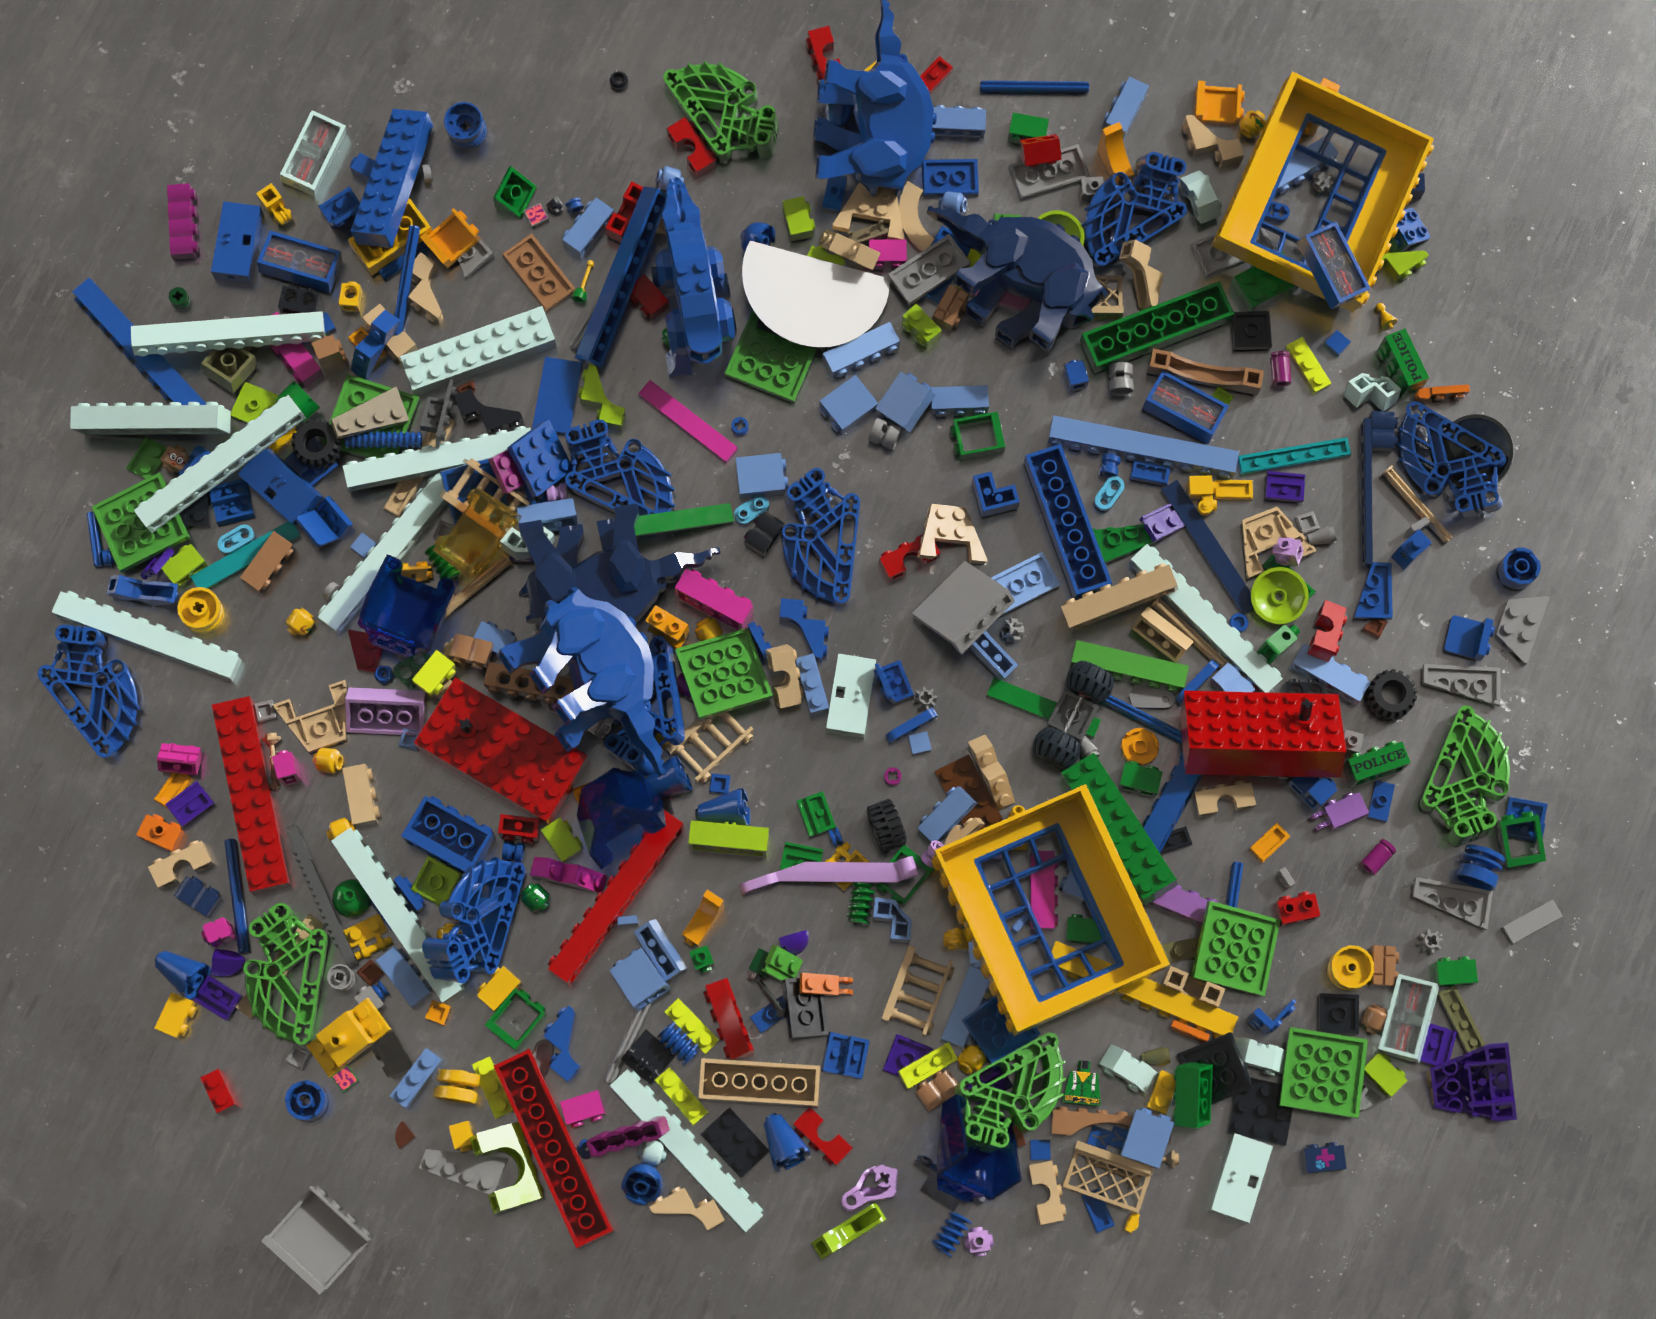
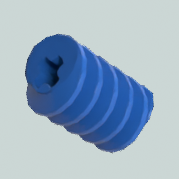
M673 1022L657 1038L661 1037V1044L667 1042L666 1049L673 1047L671 1054L678 1053L677 1060L684 1058L682 1065L685 1066L698 1054L696 1051L698 1044L691 1046L690 1044L693 1039L685 1040L687 1033L680 1035L681 1027L673 1029L676 1024Z
M949 1212L948 1215L952 1220L945 1219L944 1222L947 1226L940 1227L943 1233H937L936 1236L939 1240L933 1239L932 1243L936 1249L952 1258L949 1250L956 1251L953 1243L960 1245L957 1237L964 1238L961 1230L968 1231L969 1228L965 1224H972V1222L958 1213Z

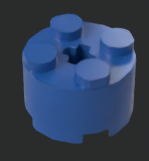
M1515 548L1509 551L1500 561L1498 567L1500 582L1514 590L1527 588L1539 576L1541 570L1540 560L1537 559L1532 550L1527 548Z
M304 1080L291 1085L287 1090L285 1102L289 1114L294 1118L304 1122H312L324 1114L328 1098L324 1089L318 1084ZM310 1096V1103L304 1106L305 1103L302 1100L304 1097L308 1098Z

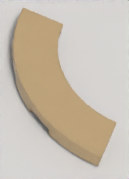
M907 181L899 203L901 221L908 241L921 253L930 247L935 238L926 232L919 220L918 202L923 190Z

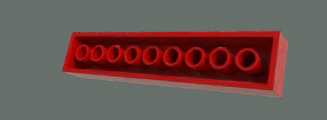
M250 696L212 704L249 892L252 895L291 887L259 725L254 709V701Z
M664 810L662 814L658 813L652 821L654 824L651 829L647 828L641 836L642 841L639 845L635 844L629 852L631 854L627 861L624 859L618 867L619 872L616 876L612 875L606 883L607 888L604 893L601 891L594 900L596 903L593 908L589 907L585 911L582 923H577L571 931V938L569 940L565 939L559 947L561 949L560 953L557 956L553 955L547 965H549L548 970L550 974L568 987L571 986L618 921L617 918L623 915L683 833L684 824Z
M528 1049L494 1065L495 1071L576 1248L584 1247L613 1233L614 1230L532 1051Z

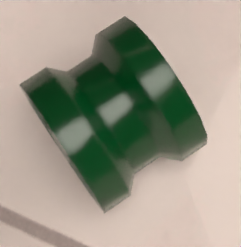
M175 287L169 292V300L174 308L182 310L188 307L190 298L185 289Z

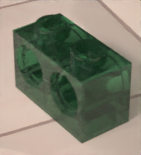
M420 646L412 648L408 652L407 658L394 666L392 674L407 690H413L416 685L412 679L431 656ZM424 657L425 662L418 665L415 663L417 658ZM404 671L412 672L409 678H403L402 674Z

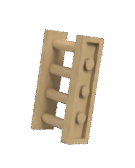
M464 458L462 462L467 464L468 467L453 489L448 492L442 490L439 497L502 539L506 534L504 532L505 525L520 503L528 506L530 502L525 500L527 496L518 490L516 493L514 491L509 492L508 494L513 496L514 500L499 522L491 523L488 521L490 519L489 515L504 494L498 480L479 468L480 463L472 458L470 461ZM475 470L484 477L470 498L462 503L458 500V494ZM491 481L499 488L483 512L480 511L478 514L473 510L475 507L473 505Z
M728 712L718 714L740 735L731 744L712 724V719L715 716L701 720L697 718L684 730V741L676 746L670 743L665 750L670 757L674 754L676 756L679 755L698 775L694 778L695 783L698 785L700 782L705 783L711 777L710 773L743 742L747 744L753 738L754 729L751 726L745 731ZM702 728L704 730L707 729L726 749L718 757L698 737V732ZM688 741L690 743L693 742L712 762L704 770L684 750V745Z
M909 945L881 1021L888 1023L890 1019H898L924 1029L921 1036L925 1037L927 1033L931 1034L934 1023L931 1022L945 982L947 978L951 979L955 968L951 967L953 961L950 960L946 967L919 957L915 953L916 947ZM910 964H918L944 974L941 984L938 985L912 975L908 971ZM903 982H910L937 992L934 1003L904 993V990L901 989ZM903 1000L929 1010L930 1014L927 1022L897 1011L894 1008L896 1001Z

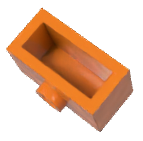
M146 814L136 836L169 852L177 850L185 834L181 830L182 826L172 821L170 824L163 822L164 818L159 815L153 814L150 816Z

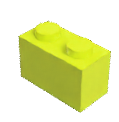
M436 650L412 681L426 694L433 697L444 688L443 684L447 679L451 680L456 673V666Z

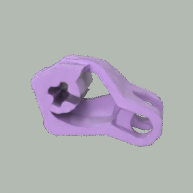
M881 1164L865 1170L857 1186L843 1195L841 1199L842 1208L848 1212H853L867 1203L895 1197L898 1169ZM869 1174L875 1176L874 1183H877L881 1177L887 1178L886 1182L880 1183L876 1188L863 1187ZM853 1197L856 1200V1204L850 1206L847 1204L846 1199Z

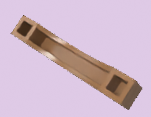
M1158 349L1152 350L1147 372L1160 376L1163 370L1180 380L1258 395L1264 375L1263 370L1248 367L1207 365Z
M1056 1107V1110L1051 1112L1050 1135L1070 1137L1081 1129L1098 1124H1112L1129 1129L1133 1116H1127L1128 1112L1116 1111V1114L1113 1115L1108 1114L1107 1110H1096V1113H1089L1088 1109L1084 1108L1068 1111V1107ZM1171 1134L1167 1145L1171 1143Z

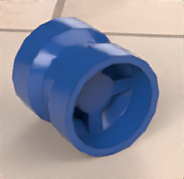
M1103 454V465L1100 467L1099 474L1109 478L1118 476L1119 470L1117 466L1120 465L1121 458L1114 454Z
M504 841L502 860L514 859L516 862H522L524 843L518 842L513 844L511 841Z

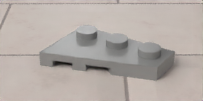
M479 240L458 259L466 279L494 256V253L482 240Z

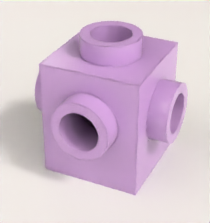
M1279 537L1277 544H1274L1272 549L1276 563L1283 566H1299L1304 552L1301 540L1290 537Z
M983 1227L971 1228V1232L967 1233V1237L964 1238L965 1250L969 1249V1254L974 1253L975 1257L985 1256L986 1251H990V1246H993L992 1234H988V1230L983 1231ZM976 1238H982V1245L976 1244Z

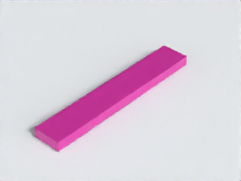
M649 380L638 393V396L725 463L738 450L737 446L653 381Z

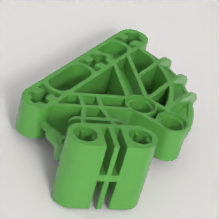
M706 61L698 65L688 63V67L679 70L669 69L664 73L663 79L667 90L687 118L693 122L697 132L704 138L706 144L719 161H728L732 156V151L749 150L750 152L757 150V154L761 159L772 157L779 130L776 111L770 105H765L760 110L748 107L758 98L757 89L753 82L748 81L739 73L724 67L720 62L718 65H711ZM699 83L702 88L691 87L689 85ZM706 83L717 84L721 91L710 90ZM748 90L753 91L751 94H745ZM733 100L737 101L736 104H729ZM705 108L723 110L720 128H718ZM745 110L746 113H743L742 117L738 118L739 112ZM707 121L717 136L709 138L699 126V122ZM733 137L738 138L739 146L731 147Z
M1467 705L1460 707L1456 713L1420 799V807L1424 811L1431 812L1436 810L1440 814L1439 817L1446 823V828L1451 829L1447 840L1450 845L1455 847L1467 844L1469 840L1472 842L1475 838L1477 840L1488 835L1496 824L1497 818L1493 812L1488 811L1484 796L1499 801L1504 798L1509 790L1510 765L1507 754L1509 746L1505 748L1500 738L1502 733L1499 732L1498 734L1490 725L1491 720L1485 721L1475 713L1472 707ZM1463 714H1466L1467 719L1464 723H1461ZM1468 732L1472 733L1479 740L1476 749H1474ZM1481 744L1489 756L1484 768L1477 755ZM1451 747L1453 748L1452 754L1448 757L1449 748ZM1459 757L1468 778L1447 785ZM1490 763L1492 774L1486 773ZM1439 764H1445L1448 767V773L1442 787H1436L1433 784V777ZM1476 779L1483 780L1485 785H1478ZM1494 787H1500L1503 793H1497ZM1473 793L1480 794L1479 806L1474 805L1475 798L1470 799L1467 795ZM1431 794H1434L1432 803L1429 804L1428 798ZM1450 802L1451 806L1447 809V813L1452 812V816L1449 818L1438 806Z
M277 903L269 909L268 913L264 912L263 917L259 916L249 925L250 934L260 939L259 944L262 946L264 956L267 957L268 961L249 960L244 964L246 994L252 1008V1017L257 1016L262 1023V1029L268 1028L276 1034V1039L281 1037L300 1045H307L313 1038L329 937L322 929L310 930L306 927V924L294 916L291 907L284 903ZM282 909L287 911L286 915L283 914V917L279 915L280 911L283 912ZM260 926H261V927H263L264 929H263V932L260 931V934H259V933L257 932V928H260ZM295 927L302 931L305 930L310 934L309 937L299 944L296 941L300 936L299 932L293 934L292 931ZM319 933L324 937L323 940L319 941V947H323L322 950L312 948L313 945L317 947V940L314 939V936H318ZM273 944L277 945L274 949L275 952L280 950L285 952L275 962L271 960L269 948ZM314 952H319L321 960L318 978L315 982L310 983L307 980L310 957ZM305 959L299 994L284 973ZM256 963L258 965V972L250 974L249 966ZM272 966L278 968V974L275 977H270L268 974ZM263 980H269L267 997L264 992ZM273 984L282 995L279 1015L270 1005ZM306 984L316 986V989H311L314 999H310L309 1002L304 998L305 995L309 994L310 988H306ZM286 1002L296 1014L295 1025L284 1020ZM299 1024L310 1025L309 1029L305 1028L304 1033L308 1037L304 1038L303 1042H301V1038H298V1034L303 1032V1027H299Z
M1046 1033L956 1084L955 1094L959 1098L965 1099L964 1117L962 1118V1122L965 1125L958 1128L955 1132V1139L959 1144L967 1147L973 1146L974 1149L980 1147V1151L993 1153L1008 1145L1009 1135L1007 1128L1012 1122L1011 1119H1013L1019 1131L1029 1133L1035 1130L1050 1115L1058 1099L1064 1096L1063 1093H1060L1063 1081L1067 1080L1066 1077L1063 1078V1064L1065 1060L1062 1061L1058 1049L1059 1039L1056 1034ZM1046 1041L1050 1042L1049 1045L1042 1048V1043ZM1041 1057L1044 1072L1034 1077L1038 1059ZM1016 1058L1018 1062L1009 1066L1008 1062ZM992 1066H999L1002 1070L1000 1077L987 1084H983L980 1081L979 1075L981 1072ZM1017 1071L1012 1093L990 1087L991 1084ZM1044 1075L1042 1091L1029 1097L1033 1080ZM972 1083L973 1087L964 1091L963 1087ZM1040 1095L1032 1107L1030 1100ZM969 1099L982 1102L981 1105L973 1107L972 1110L976 1111V1114H971ZM1015 1101L1021 1103V1110L1016 1108ZM999 1108L1007 1110L1010 1114L1004 1122L999 1121V1118L1004 1117V1113L1000 1112ZM1025 1118L1031 1121V1127L1025 1125Z

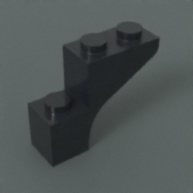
M472 389L454 395L462 419L472 420L477 418L478 414H481L488 434L492 433V435H495L496 432L508 427L514 429L521 426L520 423L524 422L521 413L518 411L488 407L481 404L475 397Z

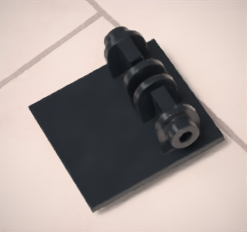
M646 1029L623 1055L621 1060L651 1085L676 1054L672 1055L671 1050L666 1049L665 1045L661 1044Z

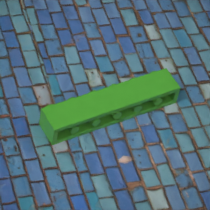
M1078 640L1075 642L1070 663L1072 667L1078 661H1087L1109 672L1115 680H1122L1124 678L1130 680L1133 684L1145 683L1149 684L1151 688H1167L1172 693H1179V691L1181 692L1184 689L1189 668L1188 665Z

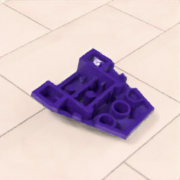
M1508 1042L1487 1044L1430 1068L1435 1108L1457 1113L1465 1112L1475 1117H1488L1493 1121L1517 1120Z

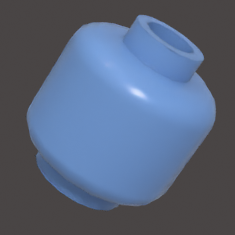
M664 166L658 170L655 183L658 184L659 189L667 191L670 178L679 177L684 182V177H681L679 169Z
M948 191L944 193L943 197L939 198L938 206L942 210L953 209L961 215L966 211L967 199L960 192Z

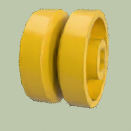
M203 587L192 588L180 597L177 605L180 619L194 633L209 634L222 624L224 607L216 594L209 589Z
M1349 945L1341 948L1330 957L1327 964V975L1330 982L1342 991L1352 992L1360 989L1371 980L1374 973V962L1371 955L1359 946Z
M438 1069L436 1080L440 1083L448 1084V1086H436L433 1098L457 1103L476 1104L478 1094L473 1090L466 1089V1087H479L481 1076L462 1070Z

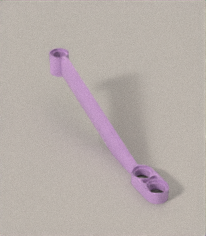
M913 856L903 858L894 863L804 862L739 884L742 894H746L780 881L897 883L919 874Z

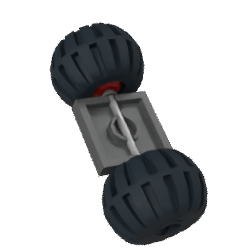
M1078 661L1069 669L1066 685L1071 692L1064 689L1047 723L1051 727L1042 729L1035 736L1033 742V753L1036 757L1062 770L1068 769L1078 760L1080 744L1076 739L1083 741L1099 709V706L1094 703L1105 701L1111 695L1114 686L1113 676L1109 672L1087 661Z

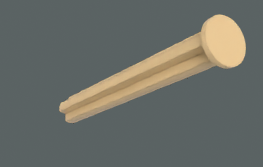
M1390 466L1383 472L1381 476H1384L1415 512L1421 518H1428L1430 521L1428 526L1443 543L1450 541L1452 535L1392 469L1393 466Z
M503 553V557L437 610L432 615L436 622H441L509 565L513 566L509 558Z
M1162 596L1157 598L1150 607H1154L1174 627L1193 640L1192 644L1210 661L1213 659L1219 665L1218 668L1222 669L1228 661L1161 599Z

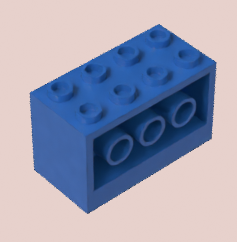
M432 795L430 798L424 796L401 835L405 843L448 864L463 874L469 866L474 868L480 860H485L496 841L492 829L484 824L481 826L477 825L475 819L466 814L464 817L461 816L458 810L450 805L447 807L443 806L442 801ZM433 823H437L435 827H431ZM454 832L453 836L448 837L449 833ZM466 842H471L469 846L464 845Z

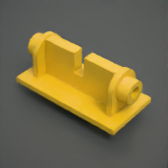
M427 561L416 562V565L408 566V563H399L397 567L393 568V572L397 571V574H394V581H398V583L412 582V574H415L416 581H428L429 578H433V572L429 571L432 564H428Z

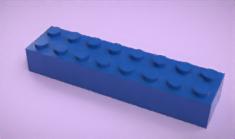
M402 109L392 110L351 229L357 244L392 248L433 128L428 112Z
M1059 444L1025 455L1024 464L1073 598L1077 600L1082 598V595L1087 592L1093 591V593H1097L1101 587L1108 584L1112 585L1062 445Z

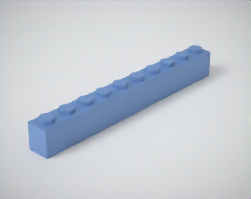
M1054 415L1048 442L1054 446L1061 444L1062 446H1070L1073 450L1086 449L1093 454H1099L1100 452L1126 457L1130 461L1142 460L1154 464H1163L1171 468L1179 467L1186 472L1194 470L1199 471L1203 475H1219L1223 479L1234 477L1239 451Z

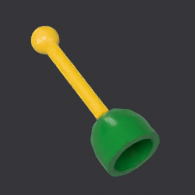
M592 260L587 261V269L581 287L574 289L571 299L575 302L585 303L587 292L584 287L590 269L594 266Z

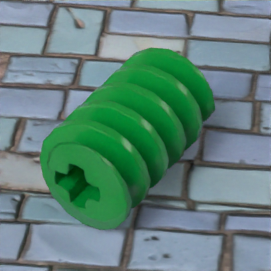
M438 543L429 547L425 551V555L432 562L433 568H436V573L440 575V580L444 581V586H447L460 577L463 569L456 570L459 563H452L456 559L455 556L448 557L452 553L451 550L445 551L448 545Z
M854 882L852 887L856 890L851 891V895L854 897L849 899V902L853 905L848 906V910L852 913L847 914V918L850 919L847 922L858 925H870V922L865 920V918L871 917L867 910L873 909L872 906L868 905V902H874V899L869 897V895L875 894V891L871 890V887L874 886Z

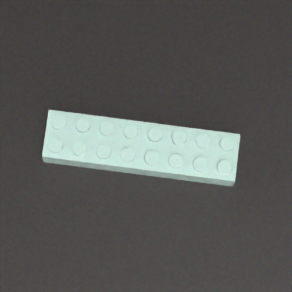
M540 306L402 355L400 358L413 394L419 396L447 386L450 379H454V383L554 348L556 347V342L544 309Z
M152 402L151 406H144V403H133V406H126V403H114V406H108L107 403H96V406H90L88 403H78V406H71L70 429L84 435L230 434L231 411L225 409L223 405H218L217 402H206V405H200L198 402H188V405H181L178 402H170L169 405Z

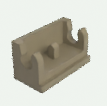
M882 219L878 223L853 232L848 231L846 235L847 238L868 247L869 240H887L888 230L887 227H884Z

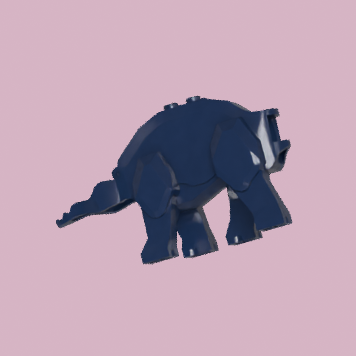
M929 206L926 211L930 217L945 225L960 244L974 249L982 255L973 267L959 269L954 279V284L971 296L979 290L977 296L966 305L965 314L983 327L1007 292L1032 299L1025 309L1014 317L1001 321L996 326L995 336L1012 349L1018 342L1029 336V339L1048 352L1054 344L1061 324L1067 328H1073L1090 322L1094 318L1091 309L1098 302H1104L1108 297L1107 291L1095 277L1092 259L1080 243L1079 238L1075 235L1070 236L1067 234L1064 227L1060 224L1055 225L1052 222L1034 217H1003L998 221L991 219L987 223L979 214L964 216L949 208L942 210L941 207L933 208Z
M637 503L614 507L615 518L596 521L603 551H597L580 563H578V550L584 536L582 524L559 527L560 537L555 548L544 533L542 520L519 523L520 536L536 569L529 574L525 585L519 591L520 598H529L531 615L526 616V623H541L544 616L545 602L552 600L559 604L568 597V589L571 587L578 588L588 598L610 603L628 617L631 616L635 622H638L656 602L659 593L666 590V583L677 582L686 568L702 567L706 560L712 559L713 555H719L720 549L716 547L695 554L675 552L657 560L644 558L638 550L635 534V525L640 516Z

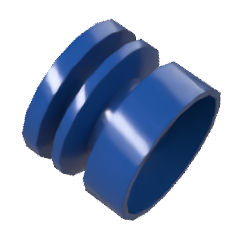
M460 102L451 106L445 114V129L456 146L463 149H472L484 141L487 127L478 107L472 103Z
M1466 845V853L1463 854L1462 858L1467 863L1459 864L1456 878L1478 889L1495 890L1499 877L1494 872L1502 871L1501 865L1504 864L1505 857L1484 846Z

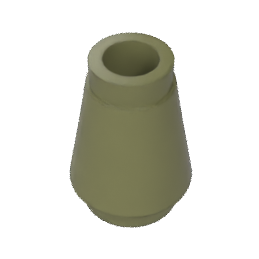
M1162 1046L1141 1053L1142 1061L1148 1065L1166 1066V1064L1171 1063L1169 1047L1164 1048Z

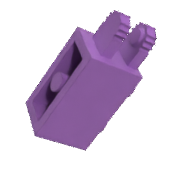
M1349 792L1342 796V800L1337 802L1333 799L1325 803L1326 807L1321 811L1310 816L1311 820H1316L1323 815L1326 822L1320 823L1315 827L1316 831L1328 826L1333 831L1366 817L1369 811L1360 792L1356 794Z

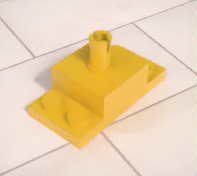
M366 998L352 1010L345 1011L316 1035L317 1038L310 1042L307 1048L330 1078L392 1029L371 1000Z

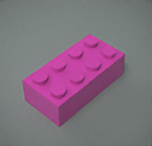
M686 568L675 586L676 598L737 631L745 629L753 615L751 600L744 596L740 598L734 595L735 592L730 588L725 587L723 589L718 586L715 580L701 577V573L694 569L690 571Z

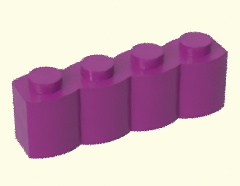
M190 183L167 185L170 255L173 260L195 258V252H198V242L194 241L195 235L198 234L197 224H194V217H197L196 206H193V200H196L195 188L192 189Z
M656 1116L648 1121H638L631 1126H621L613 1131L600 1132L587 1141L590 1155L598 1157L609 1151H620L626 1146L633 1147L644 1141H655L667 1134L670 1128L665 1116Z

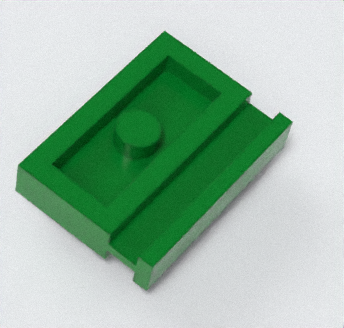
M823 791L797 800L809 838L836 828Z
M785 842L780 870L804 862H821L823 849Z

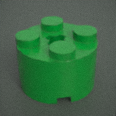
M295 381L289 384L276 399L278 401L289 395L306 417L303 420L305 422L320 409Z

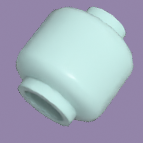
M660 1140L644 1141L639 1144L637 1157L640 1158L641 1163L658 1166L660 1161H665L667 1149H664V1144Z

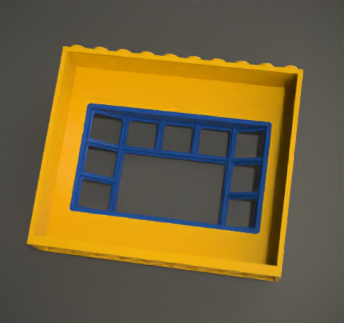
M1292 71L1279 91L1211 246L1325 299L1310 268L1306 265L1307 262L1304 256L1301 262H1298L1281 253L1286 239L1297 244L1301 238L1264 221L1293 152L1298 150L1339 170L1313 232L1320 229L1322 225L1327 226L1333 223L1325 218L1333 199L1352 207V212L1345 227L1338 226L1369 286L1373 287L1377 279L1375 274L1377 270L1380 271L1384 263L1382 258L1391 247L1389 241L1395 237L1398 231L1396 225L1399 221L1401 222L1406 211L1403 209L1412 199L1413 195L1410 193L1418 185L1420 180L1418 175L1420 172H1423L1427 164L1425 159L1434 148L1432 145L1434 138ZM1309 121L1328 129L1318 152L1298 143ZM1334 133L1353 141L1342 164L1323 155ZM1359 145L1378 153L1368 175L1348 167ZM1345 173L1364 182L1356 201L1337 193ZM1260 227L1280 236L1275 251L1256 242ZM1366 292L1362 296L1340 305V307L1354 312L1367 302L1370 294Z
M1086 784L934 851L933 859L931 860L933 867L936 871L939 870L941 874L940 882L943 888H947L949 891L948 900L951 906H955L957 909V920L960 925L964 924V935L968 943L972 942L974 946L972 949L973 955L976 960L980 959L982 975L984 978L989 979V990L993 997H997L998 1010L1001 1015H1005L1007 1030L1009 1033L1013 1032L1014 1036L1163 971L1170 965ZM1055 831L1063 853L1042 862L1034 840ZM1029 843L1036 865L1016 874L1008 851ZM1001 854L1009 877L989 885L981 863ZM1066 860L1102 939L1055 959L1020 885L1019 879ZM1013 883L1023 905L1002 914L992 891ZM1025 911L1036 934L1015 942L1005 920ZM1039 940L1049 962L1028 971L1018 948ZM1106 945L1116 963L1095 972L1085 953ZM1079 957L1089 975L1068 984L1058 965ZM1048 969H1053L1062 987L1041 996L1031 977Z

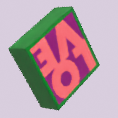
M348 1065L331 1076L342 1093L359 1082Z

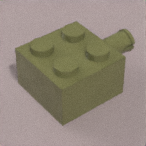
M254 346L241 349H213L201 363L203 374L234 394L257 367L255 356L250 353Z

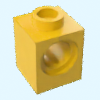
M352 281L342 283L339 298L341 310L360 312L363 293L361 285ZM355 293L353 298H347L348 294Z
M465 1121L449 1126L454 1149L456 1151L460 1150V1153L472 1150L469 1138L473 1136L470 1122Z

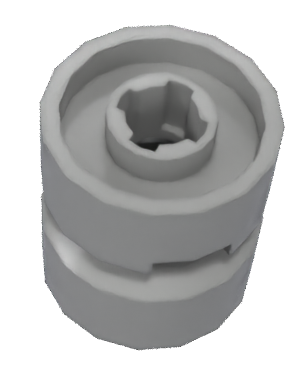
M1126 362L1110 364L1108 367L1109 378H1111L1109 381V392L1115 395L1132 393L1134 391V383L1131 379L1133 377V365Z
M877 418L868 440L876 444L881 442L884 447L894 450L902 427L895 424L888 425L887 421Z
M337 964L329 969L327 980L333 989L340 993H346L354 988L356 976L348 966Z

